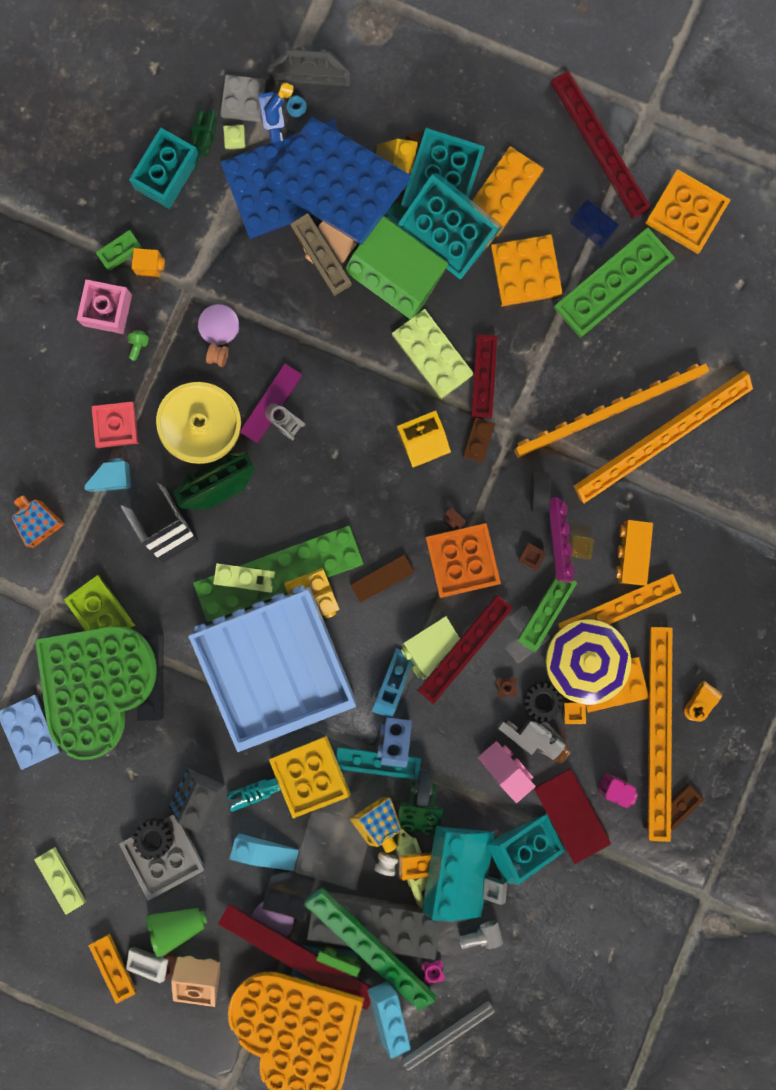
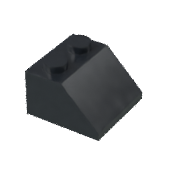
M274 868L262 909L304 920L307 909L305 900L311 895L315 877L295 871Z

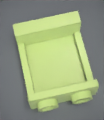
M445 616L402 643L403 649H401V652L407 660L410 659L414 667L412 669L416 676L425 680L460 638Z

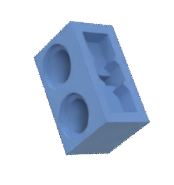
M387 717L386 724L381 725L380 737H384L383 745L379 744L378 757L382 758L381 765L407 767L412 720ZM398 729L401 734L397 736L392 735L390 730ZM390 749H396L399 752V754L397 756H391L388 754L387 751Z

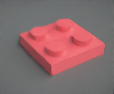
M134 402L92 406L96 448L139 444Z

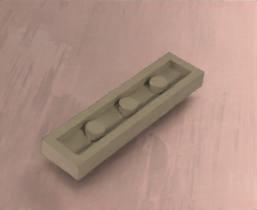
M307 213L290 224L291 228L332 294L335 296L352 286L349 278L309 214Z

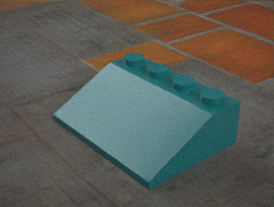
M426 128L401 207L408 210L431 175L437 173L469 198L485 146Z
M439 173L431 175L397 224L448 261L450 264L446 269L460 280L503 228L498 221Z
M436 826L422 912L431 920L458 921L482 917L484 879L488 877L491 853L487 845L494 840L495 832Z

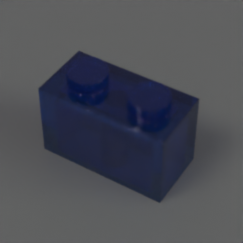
M588 199L574 214L570 223L601 249L619 227L618 223Z

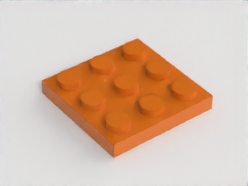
M487 523L426 537L440 598L501 584Z

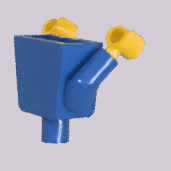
M287 82L281 84L278 92L258 94L264 130H269L271 143L283 141L281 128H285L282 113L283 98L290 99L293 94V85Z

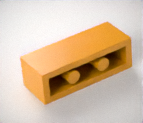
M627 520L620 526L619 536L622 537V544L618 546L617 551L620 564L616 567L615 578H618V583L647 586L653 523Z

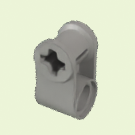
M270 404L265 410L266 418L292 441L295 439L294 435L298 430L305 426L303 421L283 406ZM279 409L280 416L277 419H274L273 413L275 410Z

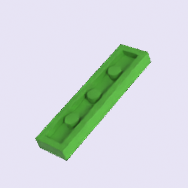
M555 576L516 641L532 652H536L577 582L573 580V582L563 583L557 581Z

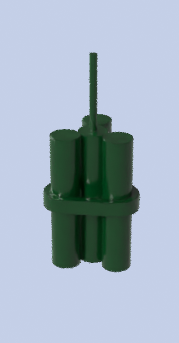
M198 110L194 126L190 129L191 138L189 144L196 147L197 151H199L194 170L197 169L200 153L203 156H209L211 145L215 141V129L218 120L216 119L217 112L214 110H209L206 113Z

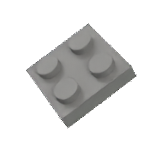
M226 75L221 117L262 122L258 94L266 93V79Z

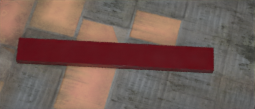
M568 70L552 79L550 84L630 217L634 219L650 210L649 202L570 71Z
M230 903L228 904L218 925L319 984L364 998L362 1008L367 1011L371 1003L368 989L373 988V986L351 974L317 961L318 954Z

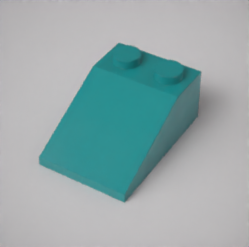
M546 813L502 834L487 845L503 880L508 884L516 885L521 884L565 852Z

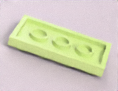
M425 309L392 333L394 339L440 399H443L474 376L472 370Z

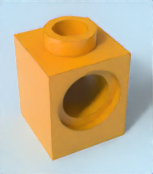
M134 248L132 270L135 274L161 277V270L165 268V259L158 250Z

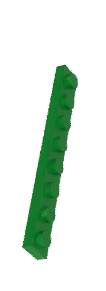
M323 888L306 898L305 906L419 1011L436 1001V994Z

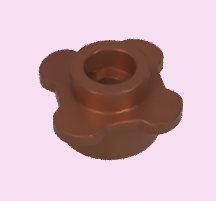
M498 678L496 680L499 690L497 696L499 698L517 696L516 678Z

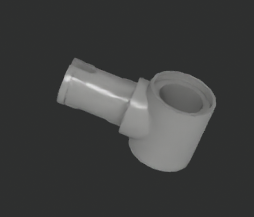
M498 921L485 922L479 926L480 929H477V932L459 936L462 949L477 945L485 946L486 949H493L504 943Z

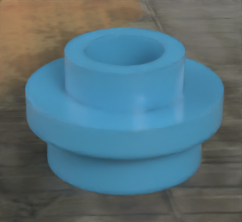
M292 96L287 101L286 108L291 116L300 117L306 112L307 105L302 97ZM296 105L300 106L299 109H293Z

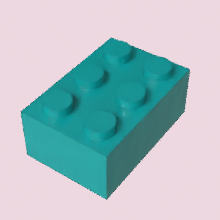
M160 128L130 177V183L138 192L170 209L195 168L198 156L197 148Z

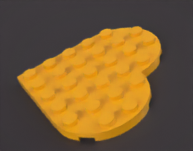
M262 972L248 977L238 986L230 1000L228 1020L231 1031L234 1030L240 1045L250 1053L261 1057L260 1075L263 1083H266L269 1090H341L364 998L281 973Z

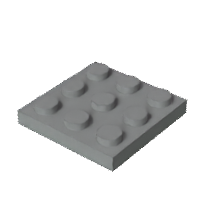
M173 814L163 819L164 823L168 822L170 824L168 827L173 829L172 835H174L173 845L164 856L156 860L154 858L146 860L147 857L145 856L143 858L140 857L141 853H136L135 850L137 848L136 846L133 847V836L119 843L148 901L206 869L185 827L178 824ZM149 831L146 834V842L148 845L156 847L161 843V836L156 831Z

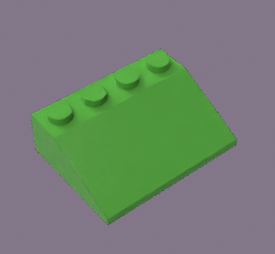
M383 216L365 242L359 245L344 271L406 317L412 319L420 312L450 263L386 216Z

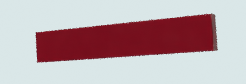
M497 594L416 691L434 705L511 612L513 607Z

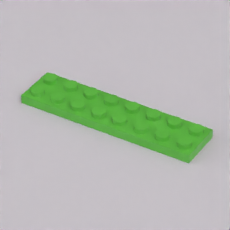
M347 526L239 566L275 572L274 578L271 581V586H273L272 593L214 584L215 575L193 584L206 620L210 622L218 617L229 615L236 610L248 608L257 602L272 599L277 594H286L285 582L323 568L327 578L364 564L351 528ZM258 576L257 584H263V576Z

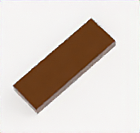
M403 555L350 586L359 602L362 603L415 572L406 556Z
M689 783L671 799V832L704 801L703 797ZM648 822L643 826L647 831Z

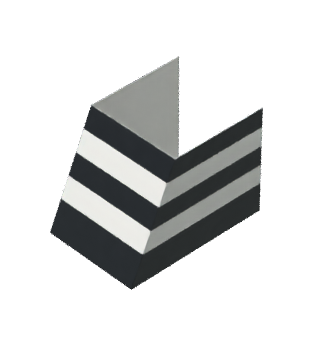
M158 484L179 519L175 523L148 538L133 511L124 506L121 507L142 543L163 563L197 543L198 539L169 490Z

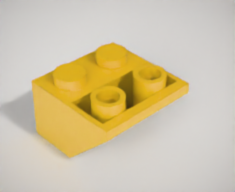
M437 411L397 426L398 434L412 468L451 453Z

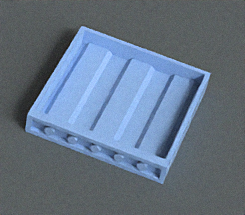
M303 585L293 588L292 593L284 595V593L277 594L272 597L270 602L264 603L263 600L253 604L252 609L245 611L242 608L234 611L231 617L225 619L224 616L212 620L213 624L208 626L200 624L192 628L193 631L190 633L189 639L237 752L356 707V699L310 586L306 588Z

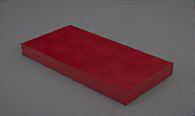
M570 768L534 788L574 864L611 845L609 838Z

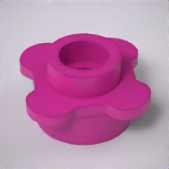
M436 960L433 963H423L422 969L425 971L424 981L430 984L431 982L436 983L444 980L445 975L442 973V961Z

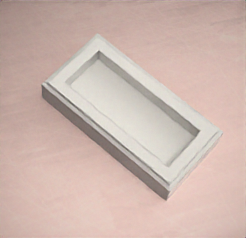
M132 947L129 949L126 970L161 983L165 981L168 960L162 957L158 958L152 953Z

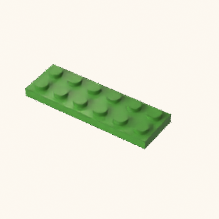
M646 228L558 302L554 309L574 332L582 338L671 263L675 257L649 228Z

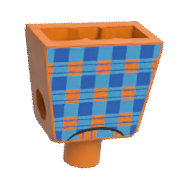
M23 495L14 501V504L20 511L12 516V520L26 547L34 548L65 525L39 500L29 502Z

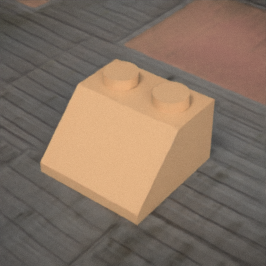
M178 956L172 977L173 1001L215 1007L220 977V962H216L213 959L200 960L192 956Z

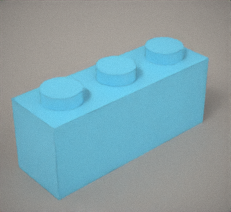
M388 981L368 989L380 1041L390 1058L392 1059L410 1050L397 993Z

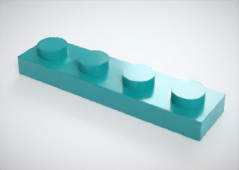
M338 747L336 759L341 770L419 780L420 757L408 756L407 767L381 765L382 758L378 757V752Z

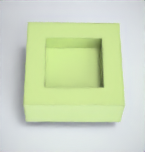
M244 125L224 126L225 149L246 148Z

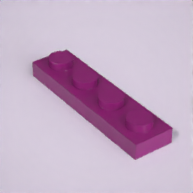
M554 497L550 498L549 513L557 581L569 583L573 582L574 567L571 564L570 555H572V547L568 538L570 527L566 520L568 509L564 500Z

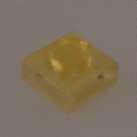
M572 536V555L570 556L591 560L594 539Z

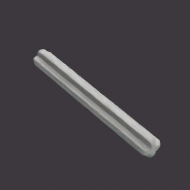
M489 1001L485 1002L404 1057L402 1063L406 1070H411L492 1015L494 1008Z

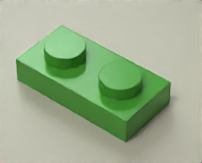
M129 230L97 251L96 254L107 270L111 271L132 257L134 248H143Z
M321 946L317 956V961L355 977L359 973L361 962L353 955L346 954L345 956L338 953V950L334 947Z

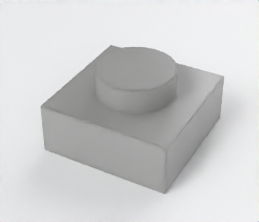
M490 876L484 879L483 899L500 905L506 903L507 882Z

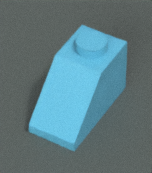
M122 458L110 459V462L103 463L85 484V490L96 492L131 488L130 464L123 461Z

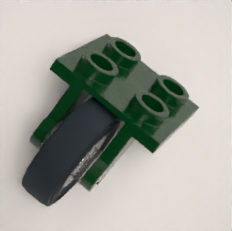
M429 770L419 771L418 782L411 781L409 803H400L398 822L400 828L406 832L416 831L429 835L435 834L436 826L441 824L443 807H435L437 784H431V771ZM414 795H416V803H415V806H413V804H414ZM429 797H431L430 808L428 807Z

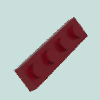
M478 334L476 336L471 417L492 419L498 336Z

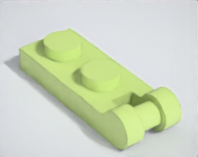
M217 563L214 584L272 593L273 586H271V581L274 578L275 572ZM258 576L264 577L262 585L257 584Z

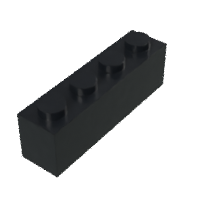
M141 635L153 651L156 661V679L149 696L143 703L137 706V721H159L164 718V635Z

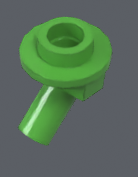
M134 330L133 333L128 334V343L133 344L129 354L131 360H137L141 347H145L148 344L149 337L143 331Z

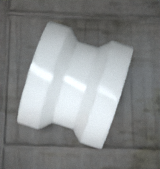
M379 852V862L375 865L374 870L384 875L394 876L396 871L394 867L398 863L399 858L393 854Z

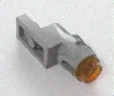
M501 720L496 726L531 755L538 748V752L550 757L554 762L562 764L571 752L568 749V745L564 744L563 739L546 721L538 723L528 720L518 733L516 732L518 727L509 720L507 723Z

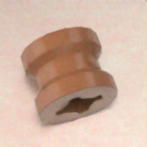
M211 343L207 351L206 362L209 364L217 363L218 366L224 367L228 357V347H217L216 344Z

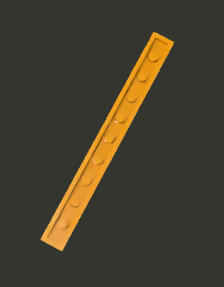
M698 363L686 368L687 372L681 375L679 372L668 376V380L663 383L658 380L650 384V388L642 391V388L630 393L631 397L627 399L620 397L611 402L612 405L609 407L599 406L592 410L593 414L591 415L581 414L574 418L575 422L567 424V422H563L555 426V431L550 433L548 430L536 435L537 439L532 441L529 438L517 443L518 447H516L514 452L517 458L697 379L709 372L706 364L701 366Z
M742 371L574 485L579 500L586 503L751 391L753 387L749 373Z
M650 627L648 840L671 842L672 628Z

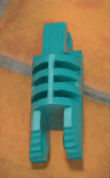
M264 779L258 781V783H253L227 793L228 800L243 798L229 805L230 812L257 803L262 799L265 800L271 797V794L280 791L277 779Z

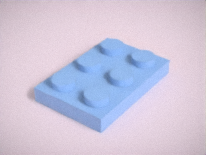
M37 694L0 710L1 725L21 770L62 752L60 746L57 747L51 738L47 726L46 713Z

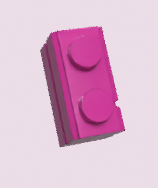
M609 773L603 775L598 787V792L603 797L625 808L635 803L637 799L635 787Z

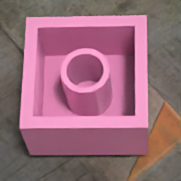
M85 280L77 320L85 327L124 334L132 294L126 287Z

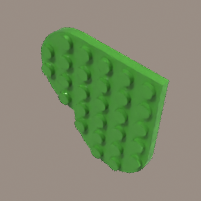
M122 626L36 639L47 726L57 747L60 746L66 751V755L79 760H91L107 754L117 745L122 736L125 725V711L131 710L143 703L153 689L156 679V661L150 645L139 633Z

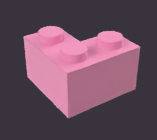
M496 741L477 758L507 794L518 803L536 787L530 781L533 776L517 758L514 761L512 760L511 756L514 754L506 745L501 747Z

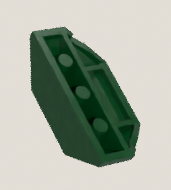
M247 452L227 453L222 458L206 463L188 473L173 493L180 508L209 510L244 491L255 467Z

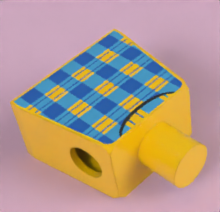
M380 798L350 818L352 824L370 846L378 847L382 844L386 853L397 848L392 837L399 833L401 828L390 798Z

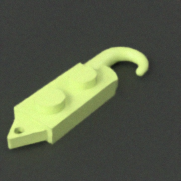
M401 829L396 848L398 856L422 854L417 839L412 838ZM428 877L407 879L416 903L423 909L424 897L422 891L426 889Z

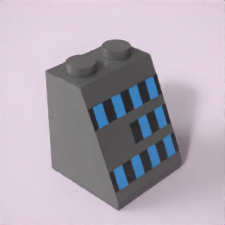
M186 767L169 803V808L178 824L199 833L208 822L224 784Z

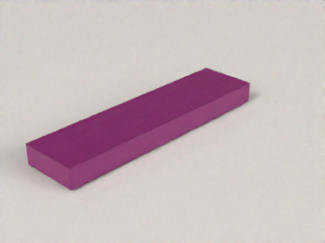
M284 364L240 433L258 444L271 425V422L265 416L266 408L270 404L283 406L302 378V374ZM277 409V410L274 411V413H273V418H274V419H275V417L277 416V414L279 413V411H280L279 409Z

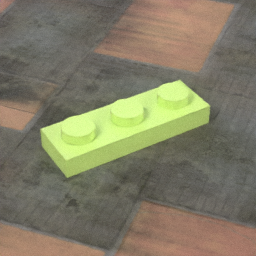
M55 847L34 859L65 915L86 902Z

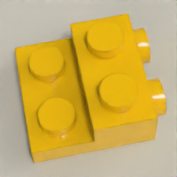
M323 568L284 583L288 594L292 593V589L303 585L304 588L310 586L320 613L325 618L334 616L336 611L339 610L338 603Z

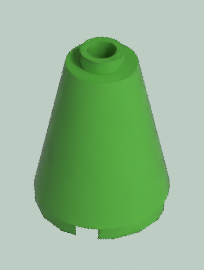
M198 908L145 916L147 928L151 936L150 939L158 958L163 957L205 929L203 924L207 923L204 910L199 912Z

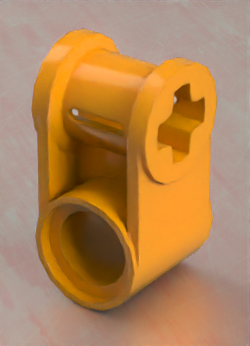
M706 681L701 682L684 708L685 717L691 721L701 722L705 720L713 707L720 701L722 693ZM693 708H698V715H695Z

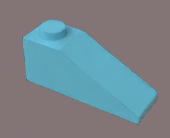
M239 833L235 838L230 859L249 865L294 871L299 849Z

